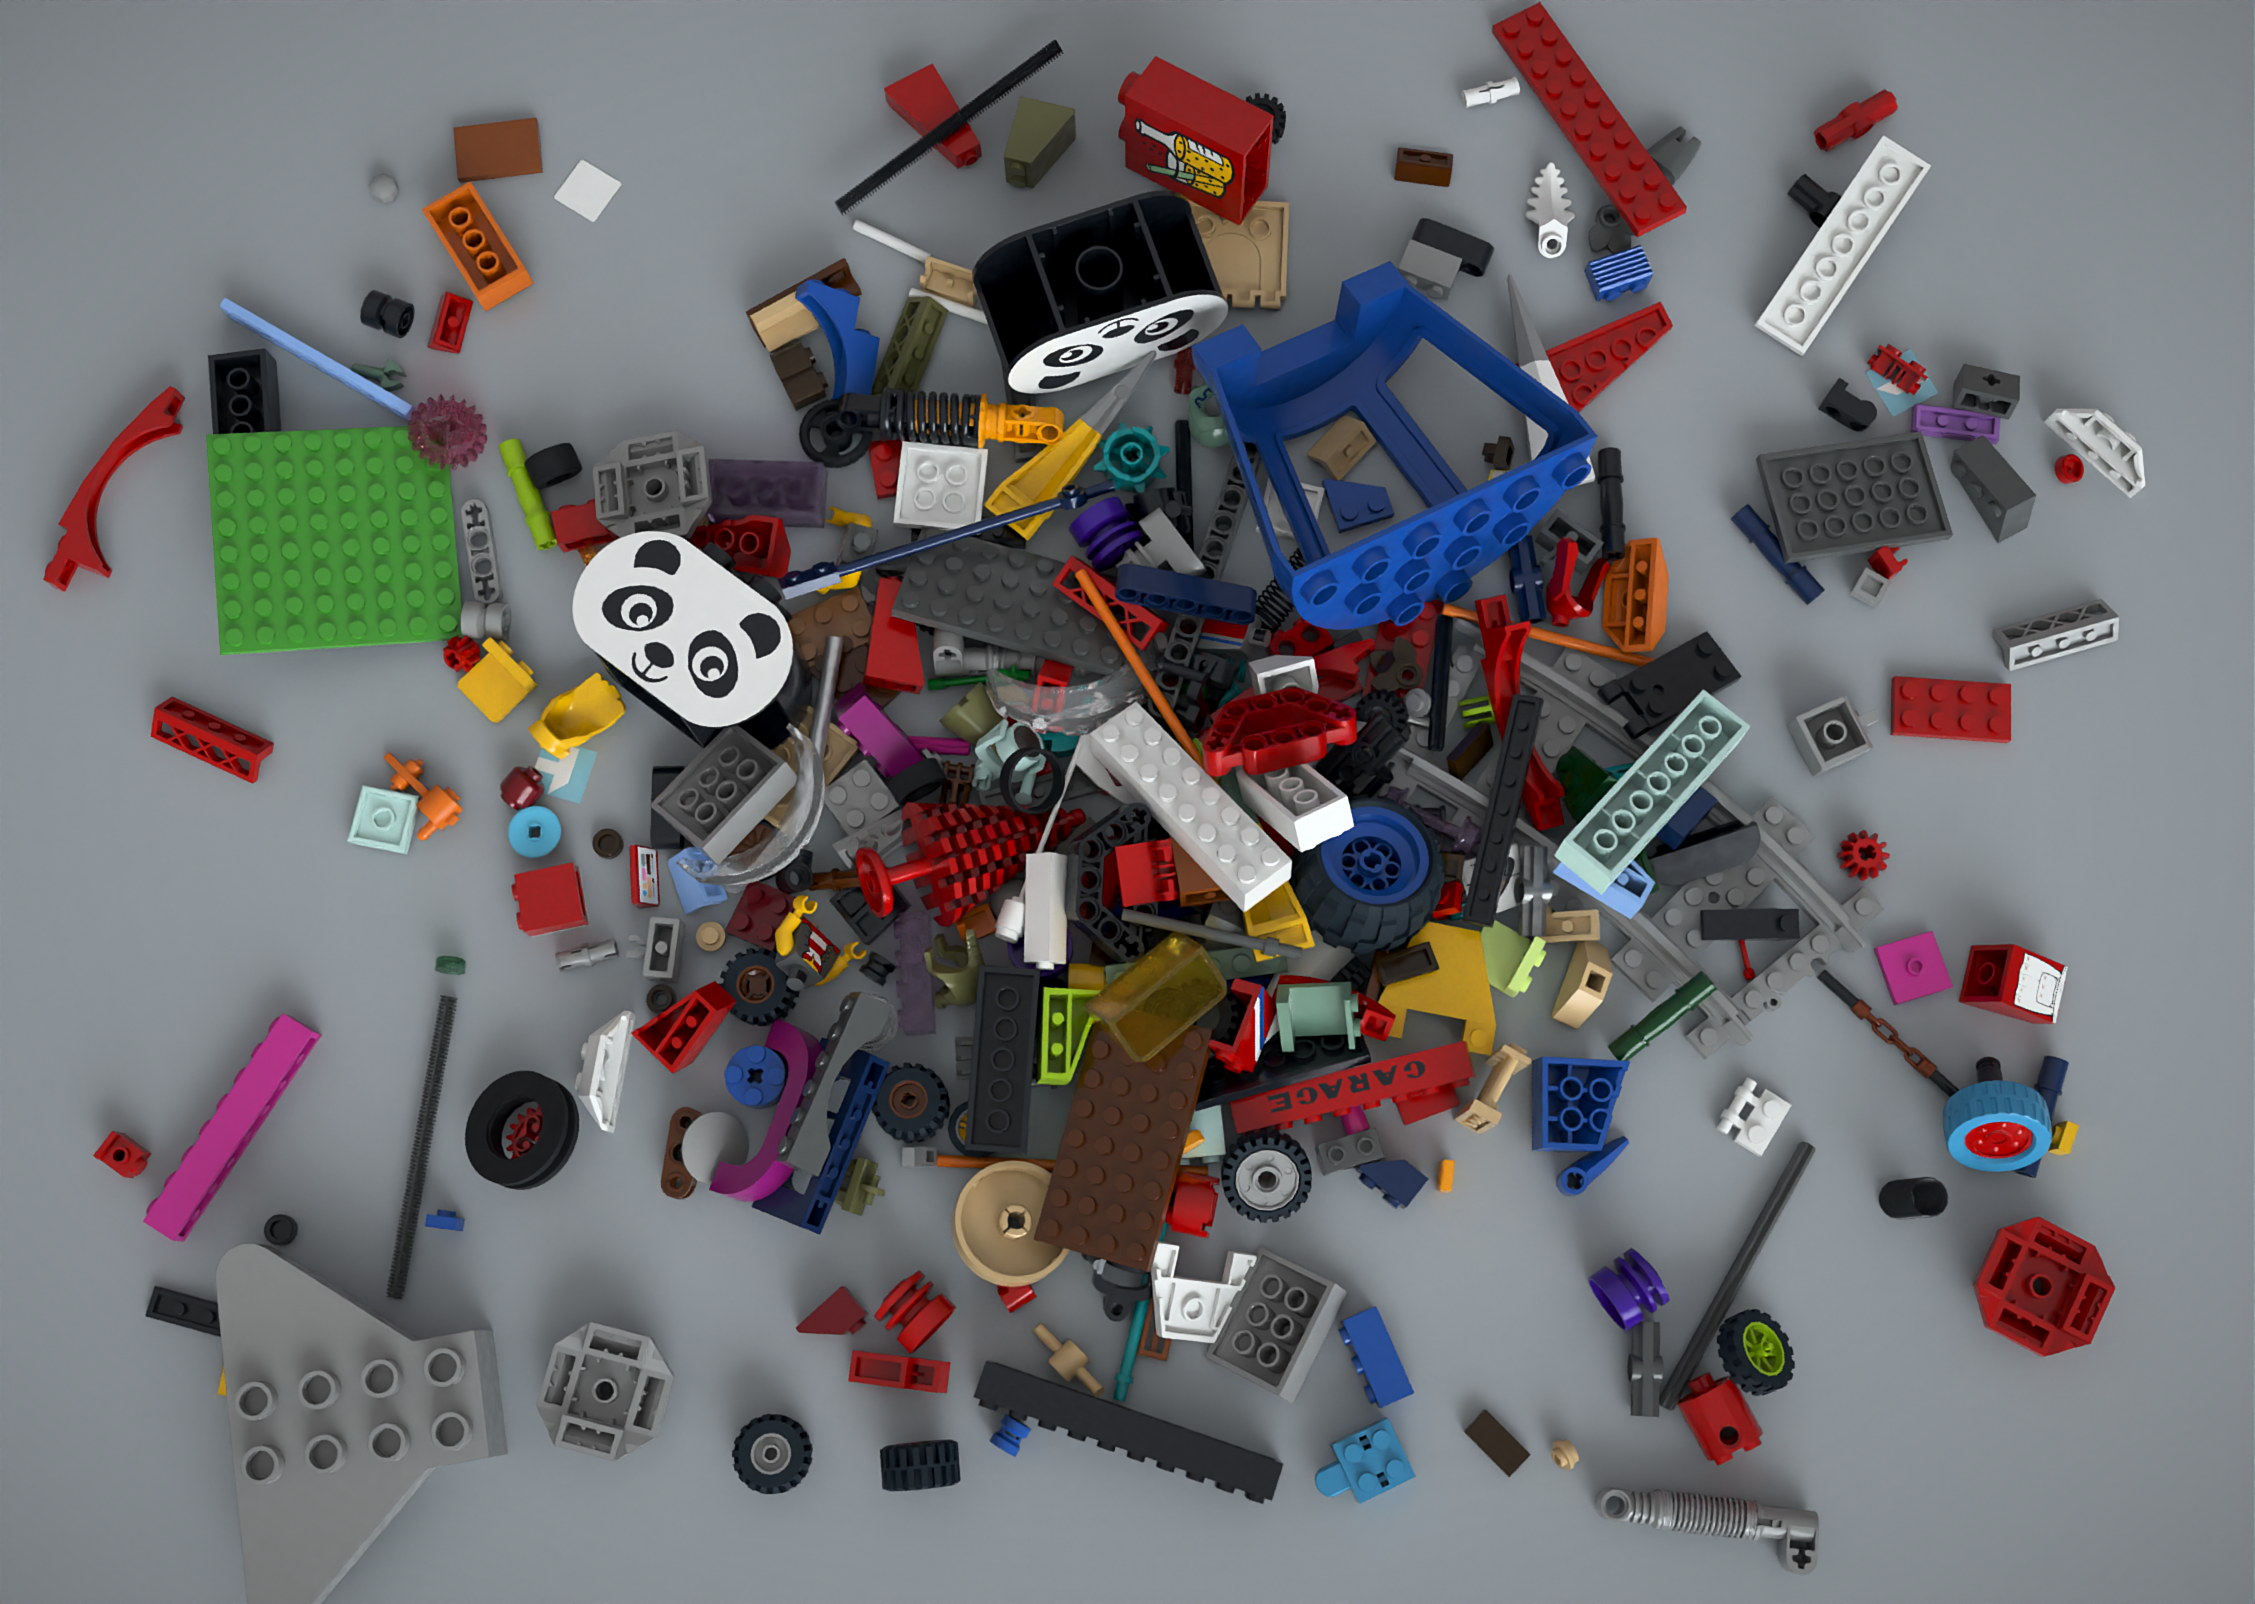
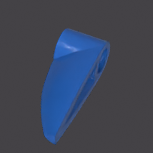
M1625 1136L1617 1138L1603 1145L1602 1151H1592L1565 1168L1556 1179L1558 1190L1566 1196H1575L1584 1192L1587 1186L1600 1176L1629 1144L1628 1139ZM1568 1174L1570 1177H1577L1576 1189L1574 1186L1570 1188L1567 1186L1566 1183L1569 1181Z

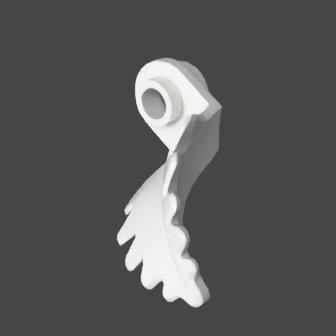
M1549 162L1545 169L1540 170L1543 176L1535 178V182L1539 187H1531V193L1538 197L1527 200V204L1535 209L1527 211L1526 217L1539 225L1538 249L1540 253L1547 258H1555L1561 255L1566 248L1567 223L1575 218V214L1572 211L1565 210L1572 202L1570 199L1561 197L1568 191L1566 187H1560L1564 182V178L1557 177L1560 174V170L1555 168L1553 162ZM1550 239L1556 240V244L1553 247L1547 246V242Z

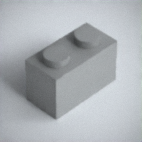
M1410 239L1399 264L1398 271L1413 288L1416 287L1426 291L1429 296L1434 298L1442 297L1448 299L1459 272L1462 258Z

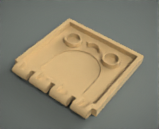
M1188 200L1226 302L1227 298L1232 299V307L1254 308L1255 300H1260V309H1280V301H1285L1289 202L1257 201L1239 226Z

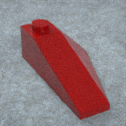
M753 514L737 520H725L722 523L709 526L702 525L696 528L690 539H685L700 551L708 542L716 544L736 562L737 565L733 569L734 571L773 578H782L788 573L791 549L783 521L780 518Z

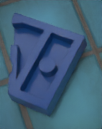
M1333 479L1322 480V485L1325 488L1324 491L1339 533L1394 516L1385 487Z

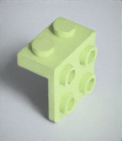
M1494 920L1493 928L1484 926L1480 933L1489 985L1513 998L1519 991L1525 993L1533 978L1529 976L1533 965L1539 967L1547 953L1542 950L1546 941L1537 936L1532 940L1525 936H1520L1516 931Z

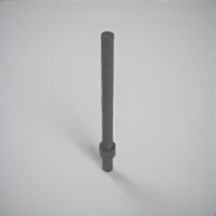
M1126 908L1123 909L1121 920L1264 951V955L1276 957V954L1301 959L1303 947L1279 942L1280 939L1267 937V939H1262Z

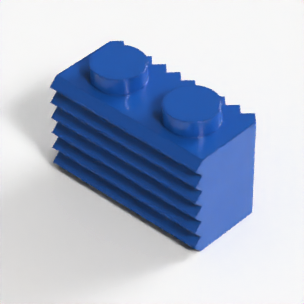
M1641 245L1590 261L1584 270L1596 301L1601 299L1612 301L1620 297L1622 292L1625 293L1630 290L1632 293L1639 292L1648 286L1647 284H1649L1653 276V271Z

